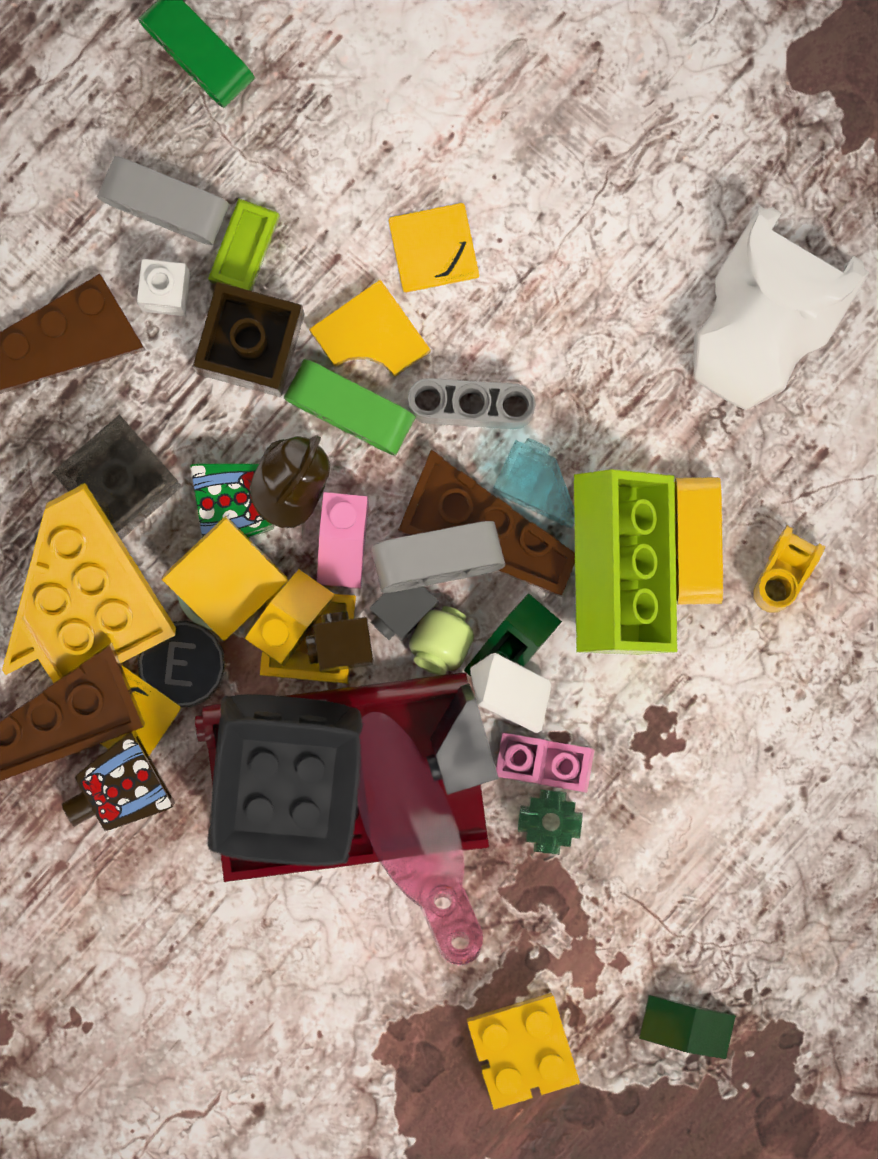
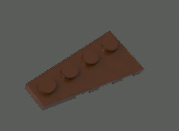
M101 274L96 275L0 332V394L28 386L32 382L49 377L52 379L68 374L67 372L89 365L95 366L129 353L132 355L146 350Z
M112 643L0 720V781L144 727L145 722Z

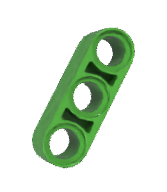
M303 359L283 397L299 409L393 456L397 455L416 418L414 414L403 407L307 359Z

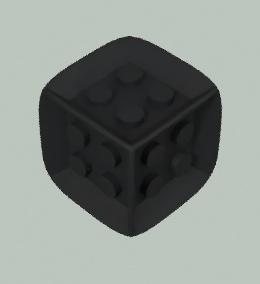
M260 694L224 696L221 701V717L213 776L211 819L208 831L209 850L232 858L259 862L307 866H330L347 863L354 832L360 780V734L363 728L360 711L357 708H351L339 703L307 698Z

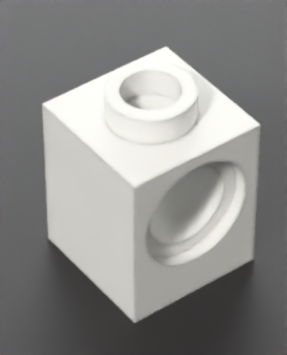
M142 259L137 304L142 312L186 316L190 272L185 263Z

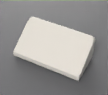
M497 653L490 654L470 668L477 705L535 733L542 730L551 691L550 680Z

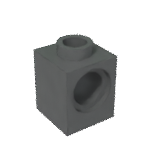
M424 586L384 593L370 607V611L376 616L370 623L388 640L395 635L403 641L416 628L418 622L439 604V601Z

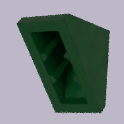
M648 995L639 1039L686 1053L726 1059L736 1015Z

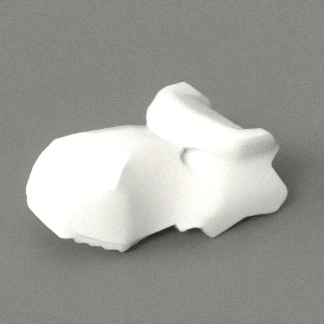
M758 207L715 278V294L717 298L712 314L694 336V379L709 391L745 410L782 392L786 388L797 362L808 352H812L827 344L870 273L864 268L863 261L854 255L849 262L844 264V270L840 271L773 231V228L778 225L779 217L782 214L773 207L768 209Z

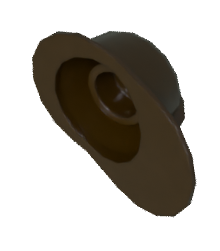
M318 435L310 439L301 436L291 437L286 440L281 439L272 442L265 450L252 477L250 494L251 501L258 514L268 523L280 528H295L304 524L314 512L330 472L329 458L323 448L319 446L321 437Z

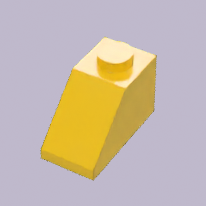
M298 569L272 599L245 639L284 667L335 594Z

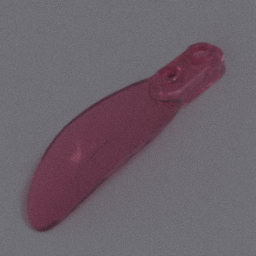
M368 713L362 718L363 728L360 734L361 766L357 799L359 813L368 839L392 881L410 900L421 908L441 956L451 964H469L479 956L482 950L483 933L463 888V850L449 803L439 782L433 781L428 763L409 735L392 718L384 713ZM444 897L451 902V905L448 908L441 909L434 902L436 899ZM461 937L468 942V946L464 949H457L451 942L453 939Z

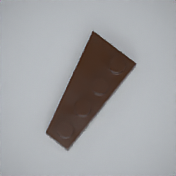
M431 449L398 532L410 536L472 523L493 521L495 522L505 566L497 570V572L562 597L575 565V552L535 523L520 515L510 505L477 484L475 480L464 472L459 471Z

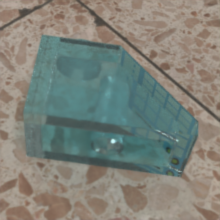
M529 438L526 439L525 443L515 440L492 493L572 529L575 523L574 506L556 458L548 455L551 449Z

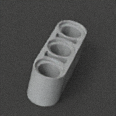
M114 156L97 195L99 200L114 208L207 245H213L230 206L227 201L214 194L118 156Z
M426 378L415 382L408 394L409 411L416 416V420L426 424L520 429L528 425L532 420L536 406L535 397L531 390L526 386L512 383ZM423 391H432L440 398L439 406L433 411H423L417 407L415 403L416 397ZM467 394H476L483 400L484 407L476 414H468L461 410L459 401ZM515 396L520 397L526 402L528 410L520 417L509 416L503 409V403L506 399Z
M493 521L472 523L390 539L371 547L381 592L383 593L398 592L484 575L500 570L505 566L495 522Z

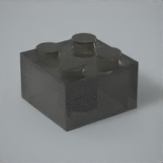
M120 414L52 472L68 492L86 483L121 540L182 488L178 480Z

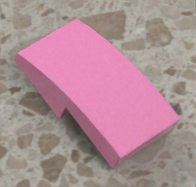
M502 733L496 771L498 777L587 793L595 749Z

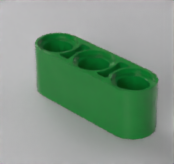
M157 0L138 17L139 23L147 33L223 109L255 80V76L246 64L183 0Z

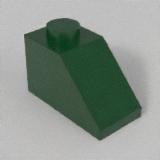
M528 593L504 619L464 671L471 676L470 668L493 653H497L524 667L562 621Z

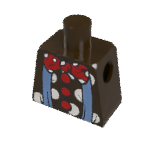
M135 730L126 734L75 776L82 792L61 803L68 820L74 827L96 815L104 831H109L164 812L174 806L175 800Z

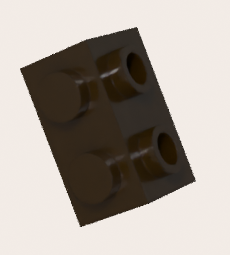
M348 611L321 615L322 623L313 624L314 635L306 636L309 663H319L321 673L369 666L374 663L367 617L349 619Z

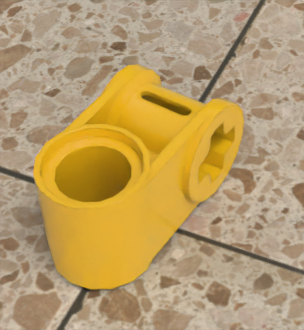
M786 525L768 557L769 560L755 584L753 595L757 606L763 611L777 613L791 605L797 598L805 581H807L818 564L826 546L820 543L816 546L793 534V528ZM776 580L784 585L786 589L784 601L776 602L767 596L765 591L767 581Z

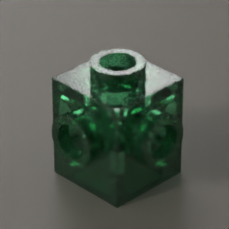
M540 789L539 798L530 797L529 806L520 805L518 832L525 833V842L534 843L533 852L560 855L561 846L571 847L572 838L580 839L583 812H575L576 802L566 801L567 792ZM548 813H553L559 818V826L554 831H548L543 827V817Z

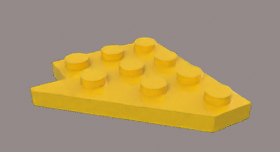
M86 483L46 503L2 667L3 673L7 675L38 659L54 683L110 643L113 644L119 661L122 663L175 636L176 627Z

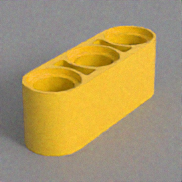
M720 477L675 478L677 605L722 604L723 546Z

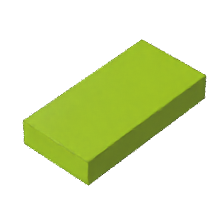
M238 198L208 277L209 282L214 284L220 282L252 291L280 214Z

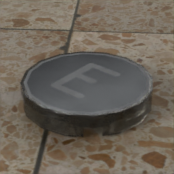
M187 620L174 621L173 623L176 627L175 636L139 654L137 659L139 678L174 701L181 708L196 707L210 699L221 687L226 672L225 652L217 637L203 625Z

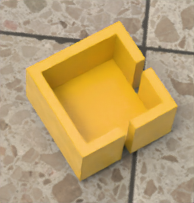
M552 992L467 1018L479 1062L486 1059L489 1061L488 1064L482 1065L481 1068L494 1110L533 1098L530 1089L538 1086L541 1095L580 1083Z

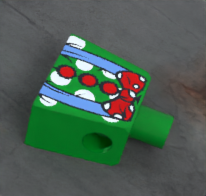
M259 464L190 465L202 538L225 516L248 538L274 529L273 524L268 523L258 514L251 501L250 485Z

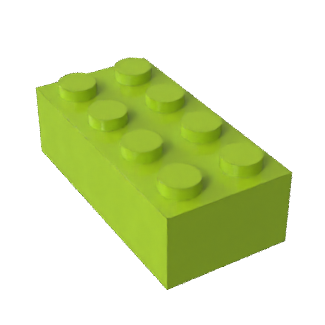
M614 469L574 474L576 651L579 653L630 655L677 652L674 475Z

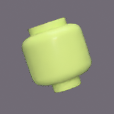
M448 606L442 607L441 611L430 610L418 622L409 641L410 651L415 656L414 662L422 669L437 675H444L447 671H455L460 668L474 639L473 630L465 622L466 616L459 610Z

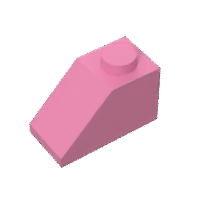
M323 492L317 582L319 584L361 589L369 508L368 496Z

